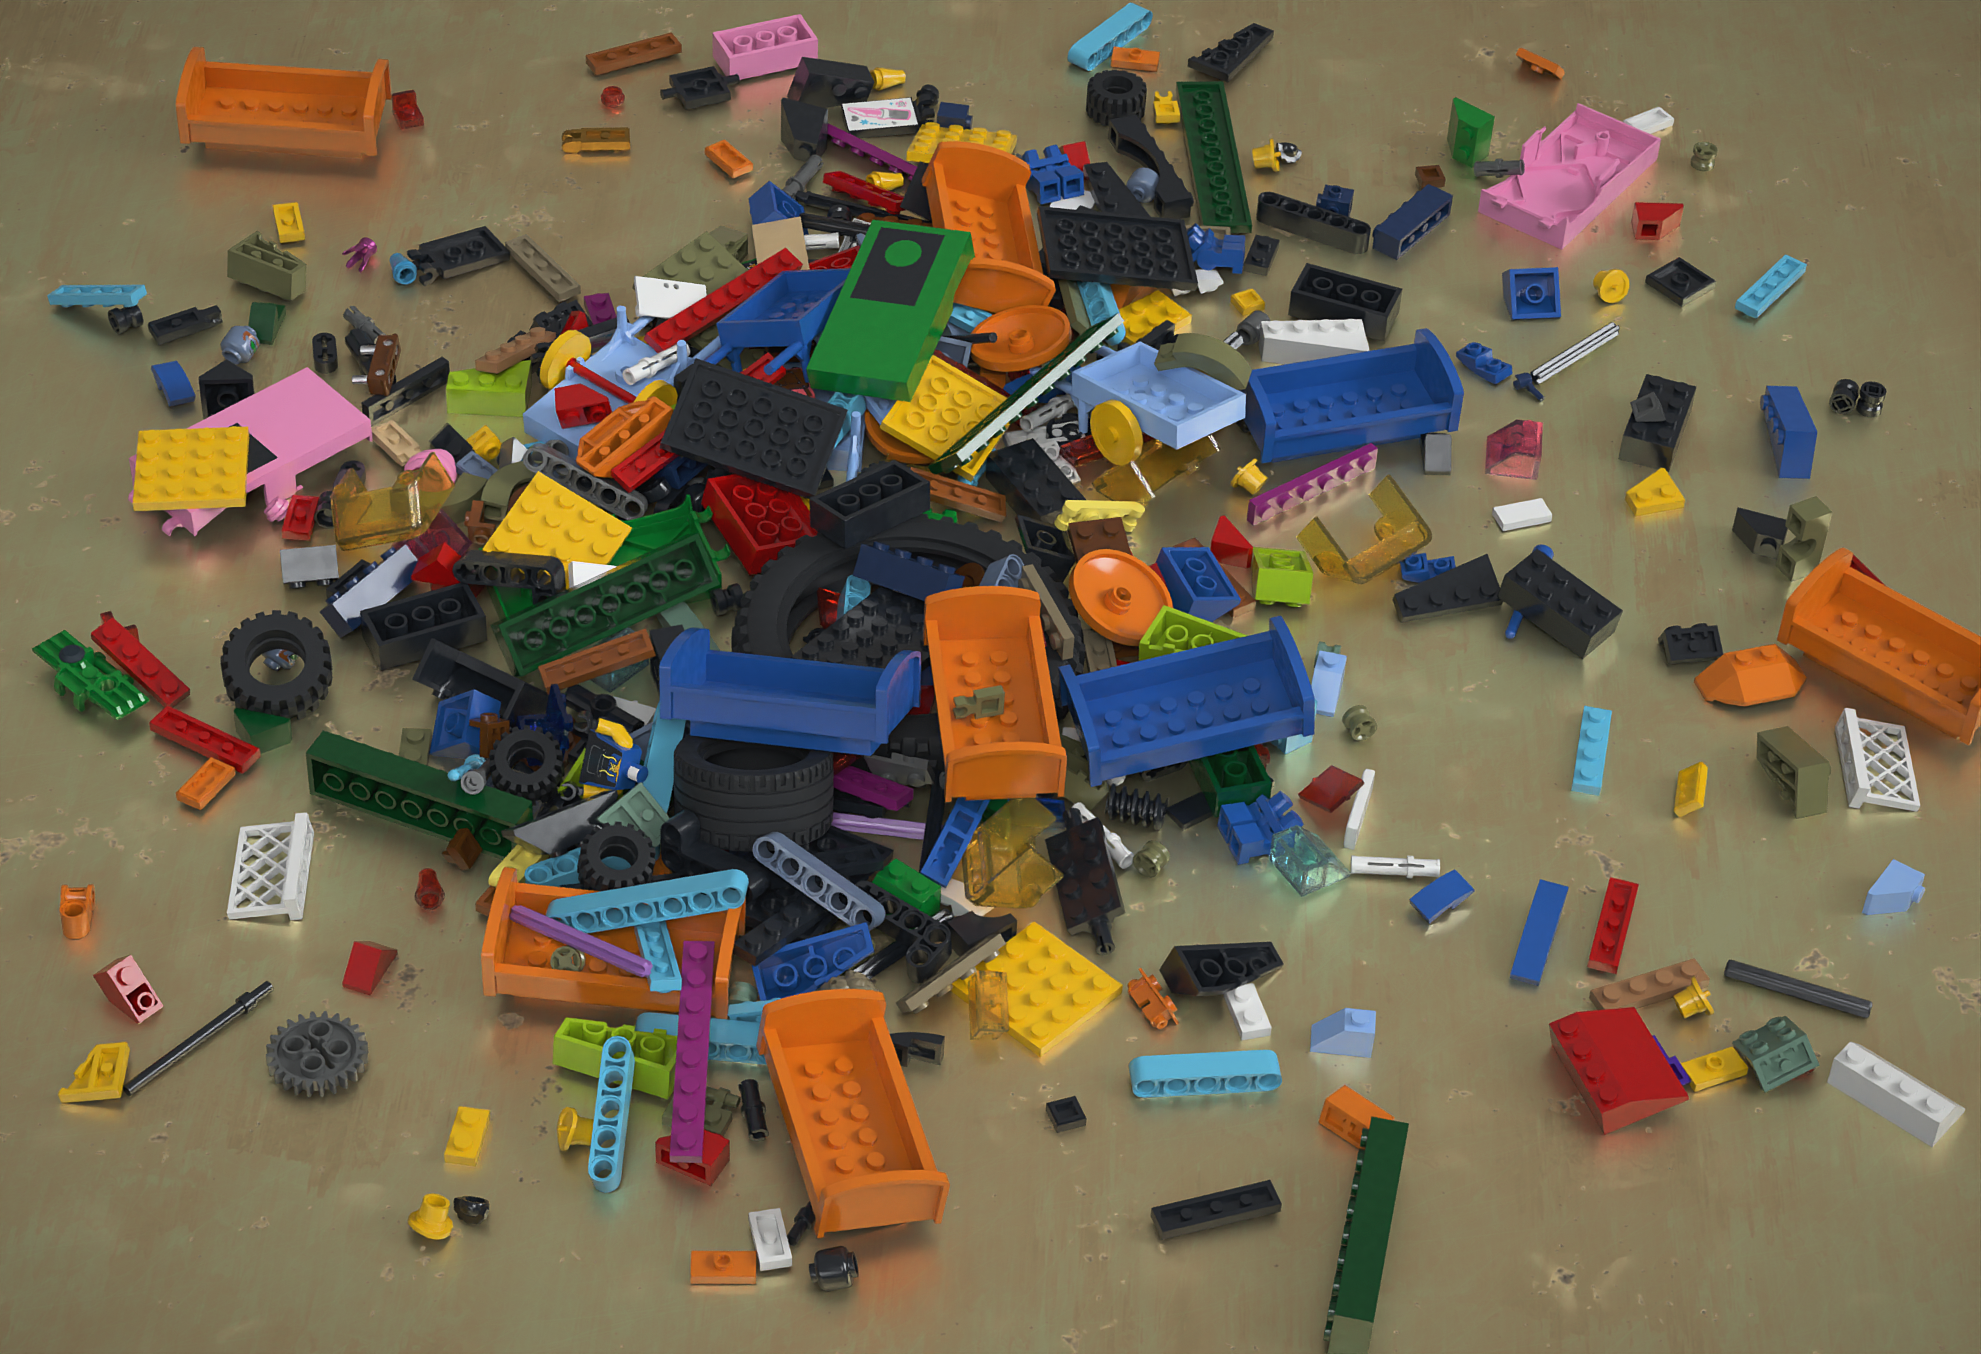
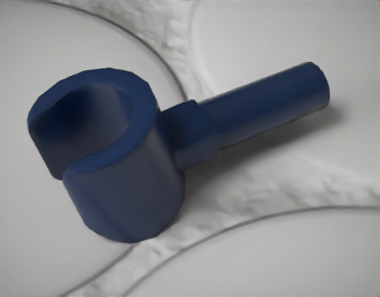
M1529 373L1515 375L1517 380L1513 381V385L1516 390L1526 388L1540 402L1545 399L1532 384V377Z

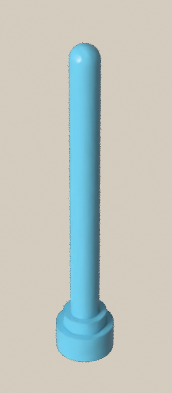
M480 754L469 756L465 760L464 765L448 772L449 780L457 781L461 779L468 770L478 769L487 758L480 757Z

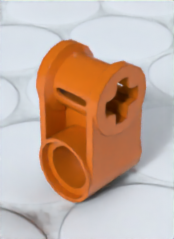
M88 884L87 887H68V885H62L60 917L63 934L69 939H81L90 931L92 912L95 908V888L93 884Z

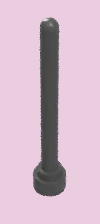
M490 758L478 769H470L462 776L461 787L466 793L477 794L486 786V777L490 773Z

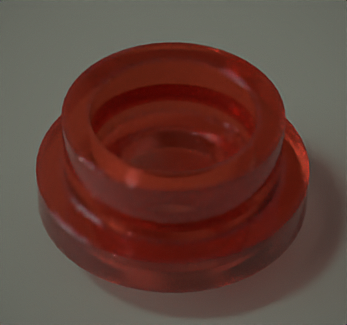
M616 86L606 87L601 94V102L611 108L618 107L625 101V95L622 93L621 88Z

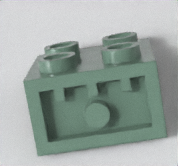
M1787 1016L1772 1018L1765 1026L1757 1030L1746 1031L1739 1036V1039L1732 1042L1734 1048L1750 1063L1760 1088L1764 1092L1819 1066L1807 1034Z

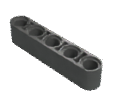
M535 443L524 453L523 463L530 471L534 473L539 471L575 494L626 520L640 518L647 511L648 501L643 494L635 490L628 493L612 478L593 476L580 467L575 459L545 444ZM533 451L542 454V463L533 461L531 458ZM556 464L565 465L568 470L567 475H559L555 469ZM586 476L590 478L592 487H583L580 484V477ZM604 489L615 491L616 499L608 500L604 496ZM628 502H637L640 505L641 511L638 513L632 512L628 508Z

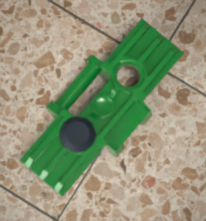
M66 630L32 648V651L58 672L54 680L55 692L60 696H64L66 693L65 687L73 692L74 707L80 712L85 710L84 703L88 699L118 720L149 702V698L133 685L134 679L130 675H124L106 661L104 654L101 652L94 653L91 647H85Z

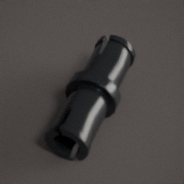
M746 1079L738 1085L743 1104L741 1114L746 1119L749 1139L756 1142L766 1139V1136H769L764 1117L766 1106L761 1101L758 1082L754 1079Z

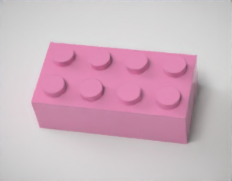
M801 14L713 32V57L725 76L738 74L739 79L742 80L796 68L802 57L818 59V39Z

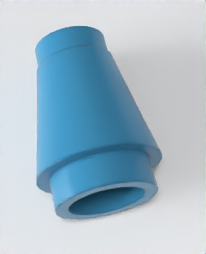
M395 253L390 257L389 261L394 280L405 285L412 283L417 276L416 265L401 253Z

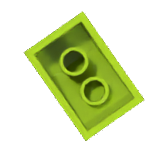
M1253 547L1251 568L1252 589L1255 600H1259L1260 603L1266 605H1273L1275 601L1286 602V605L1292 607L1310 604L1313 571L1305 551Z

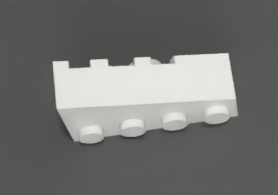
M1362 319L1261 321L1258 346L1263 362L1292 364L1370 351Z

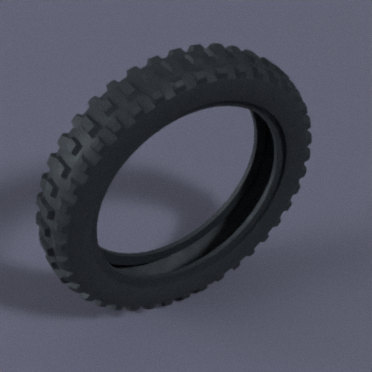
M922 513L847 549H844L818 531L817 535L813 537L804 535L796 540L794 548L785 546L777 553V560H768L761 567V575L757 574L750 582V590L746 591L741 598L742 608L737 611L735 626L732 627V652L791 658L793 654L789 644L795 631L814 610L841 595L848 576L854 573L862 544L873 545L874 541L890 545V551L895 552V549L905 550L912 553L910 558L917 560V556L933 560V566L939 567V564H944L956 568L955 571L965 564L977 563L986 572L990 563L1014 554L1020 557L1024 566L1033 564L1074 635L1073 658L1062 660L1057 650L1052 649L1049 636L1046 631L1044 632L1047 645L1045 650L1057 722L1058 720H1063L1069 712L1068 705L1062 706L1060 702L1058 667L1070 664L1075 676L1083 674L1085 644L1083 643L1084 634L1081 621L1078 619V612L1072 600L1068 599V589L1062 582H1056V573L1049 566L1041 567L1042 560L1033 552L1027 554L1022 552V545L1015 540L1006 542L1002 540V535L997 531L991 529L988 532H983L978 529L977 524L967 522L964 525L954 523L952 517L943 516L940 520L929 519L927 514ZM937 713L906 714L889 734L888 743L881 744L874 754L891 759L893 752L907 757L929 760L934 772L936 770L945 771ZM833 752L834 760L871 773L864 755ZM927 784L916 788H925Z

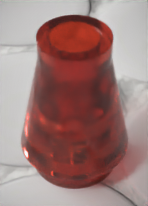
M426 868L419 872L415 901L425 910H434L443 902L445 893L437 879L436 872L433 869Z

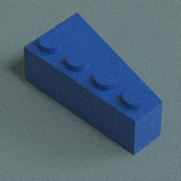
M1766 386L1765 395H1761L1760 409L1764 412L1779 478L1810 479L1817 430L1797 386Z

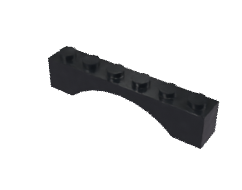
M1136 114L1110 119L1108 140L1116 152L1135 160L1145 168L1155 171L1159 176L1154 198V210L1158 216L1171 219L1190 217L1191 207L1194 204L1193 196L1185 188L1183 180L1175 173L1173 165L1169 164L1165 158L1164 152L1156 145L1154 137H1151L1148 133L1146 125L1140 121Z

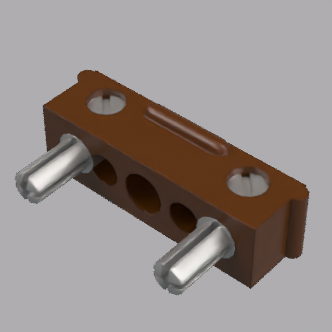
M396 333L392 335H379L376 345L360 347L361 355H373L368 375H353L352 383L368 384L370 395L384 394V396H388L390 394L401 353L399 338Z

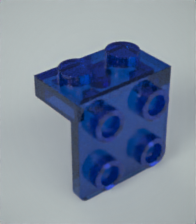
M551 684L546 713L517 716L516 726H518V730H523L524 725H530L531 730L540 727L543 728V734L551 733L553 740L559 742L564 759L565 751L569 750L568 734L569 731L573 730L572 715L567 714L565 694L560 692L558 684ZM527 758L529 766L543 765L541 761L535 758Z

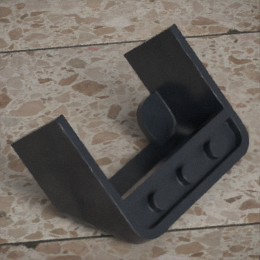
M433 638L412 680L434 689L432 695L442 700L475 689L501 701L500 718L509 720V732L511 733V728L518 726V730H523L524 725H527L535 715L541 716L551 706L555 698L554 695L548 694L542 689Z

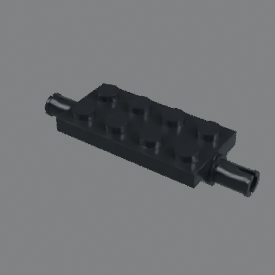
M1070 808L1071 818H1069L1067 810L1062 813L1066 831L1045 839L1067 930L1072 936L1082 931L1090 932L1094 937L1097 953L1106 955L1108 954L1106 945H1108L1110 953L1115 950L1110 932L1114 918L1126 912L1102 822L1096 817L1082 823L1080 810L1078 808Z

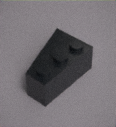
M802 57L787 97L791 100L822 108L841 106L842 103L867 101L875 82L867 66Z

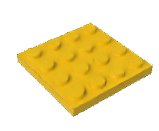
M927 122L925 125H921L908 148L906 161L929 163L937 145L940 142L947 141L977 143L1012 154L1016 145L1017 135H1013L1010 131L998 130L996 133L987 132V129L980 127L973 128V130H963V126L950 125L949 128L939 127L940 124Z
M932 355L911 402L897 400L883 419L880 429L929 458L936 460L1007 398ZM1009 422L1004 425L1006 430L1010 426ZM1006 430L996 438L991 437L988 439L990 444L978 453L976 451L971 454L973 459L962 467L958 465L952 471L971 482Z
M248 426L139 431L133 492L134 511L245 507L249 449Z
M538 471L482 551L556 557L563 563L567 590L569 589L568 564L570 562L608 565L630 534L632 527Z
M1034 921L998 949L1000 954L987 963L981 961L975 966L977 969L975 973L966 979H957L952 983L953 988L951 989L952 993L1037 1056L1041 1057L1122 993L1123 985Z

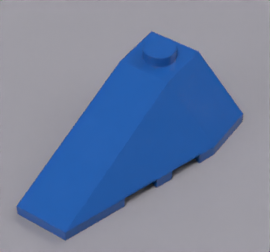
M867 922L787 944L757 966L752 965L760 1001L773 998L782 999L797 994L813 992L825 982H828L831 977H837L874 953Z

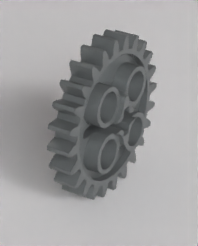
M312 1011L308 1019L299 1014L298 1022L295 1023L288 1019L287 1028L278 1026V1035H271V1044L266 1045V1063L269 1068V1075H274L276 1084L283 1082L285 1091L294 1087L295 1095L301 1093L302 1090H306L307 1097H311L314 1091H318L319 1095L324 1097L325 1090L327 1089L336 1094V1086L340 1085L347 1089V1080L356 1082L358 1080L357 1073H364V1064L368 1063L369 1052L365 1033L360 1032L358 1024L351 1026L349 1017L340 1021L339 1013H336L332 1018H328L327 1011H324L321 1017H316V1014Z

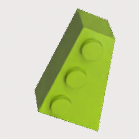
M531 360L520 361L498 374L477 371L476 368L449 372L446 386L447 413L523 417V413L528 410L532 388Z

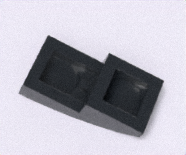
M921 1032L890 1034L901 1066L908 1067L910 1059L941 1065L944 1057L945 1036Z

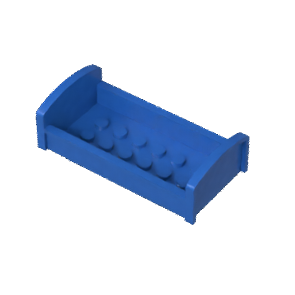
M1427 328L1416 330L1414 344L1254 369L1251 372L1246 389L1238 390L1246 394L1245 418L1243 420L1261 451V463H1275L1358 449L1370 443L1376 446L1418 439L1420 434L1443 430L1448 432L1458 431L1464 390L1453 362L1438 338Z
M1281 615L1269 618V631L1077 676H1075L1070 664L1058 667L1060 702L1062 706L1068 705L1088 761L1089 784L1091 787L1102 785L1104 780L1302 734L1303 737L1314 735V694L1298 648Z
M692 627L686 629L675 638L660 662V719L690 720V736L871 756L881 744L888 743L889 734L913 707H920L921 652L903 650L891 659L885 669L710 650L709 629Z

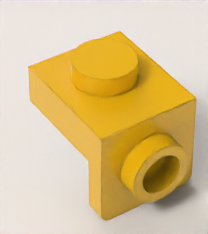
M487 425L466 439L473 447L474 452L487 462L497 457L500 453L502 443Z

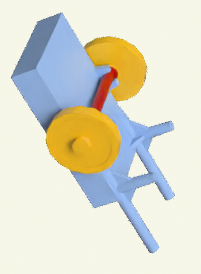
M618 306L616 309L617 329L611 341L592 357H590L591 343L589 338L577 330H568L551 344L543 358L540 367V380L542 385L551 391L523 413L524 432L544 443L550 440L564 442L569 450L568 456L576 460L580 438L600 422L562 429L556 413L554 388L581 383L607 396L612 411L620 406L636 401H646L647 398L653 396L668 406H672L677 403L678 397L676 388L673 387L674 376L693 364L695 358L704 361L721 347L719 336L693 358L687 357L686 341L679 340L677 342V362L657 371L655 376L649 379L643 378L633 385H629L623 379V370L638 364V361L644 357L650 358L658 354L651 346L634 337L635 334L656 317L643 316L634 323H628L625 306Z
M1142 342L1133 344L1118 352L1103 345L1095 353L1104 358L1073 371L1072 384L1065 380L1059 382L1056 380L1053 383L1056 388L1071 396L1078 409L1079 432H1082V434L1088 432V413L1093 409L1090 426L1095 444L1105 458L1121 466L1135 461L1141 454L1143 446L1142 432L1177 450L1245 418L1246 394L1196 368L1181 367L1158 371L1154 365L1158 350ZM1038 366L1030 368V374H1036L1041 368Z

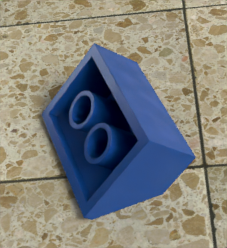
M1209 547L1161 548L1155 563H1157L1166 582L1174 609L1213 622L1240 604L1241 598Z

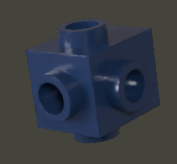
M1325 184L1323 194L1318 193L1316 206L1350 217L1354 190Z

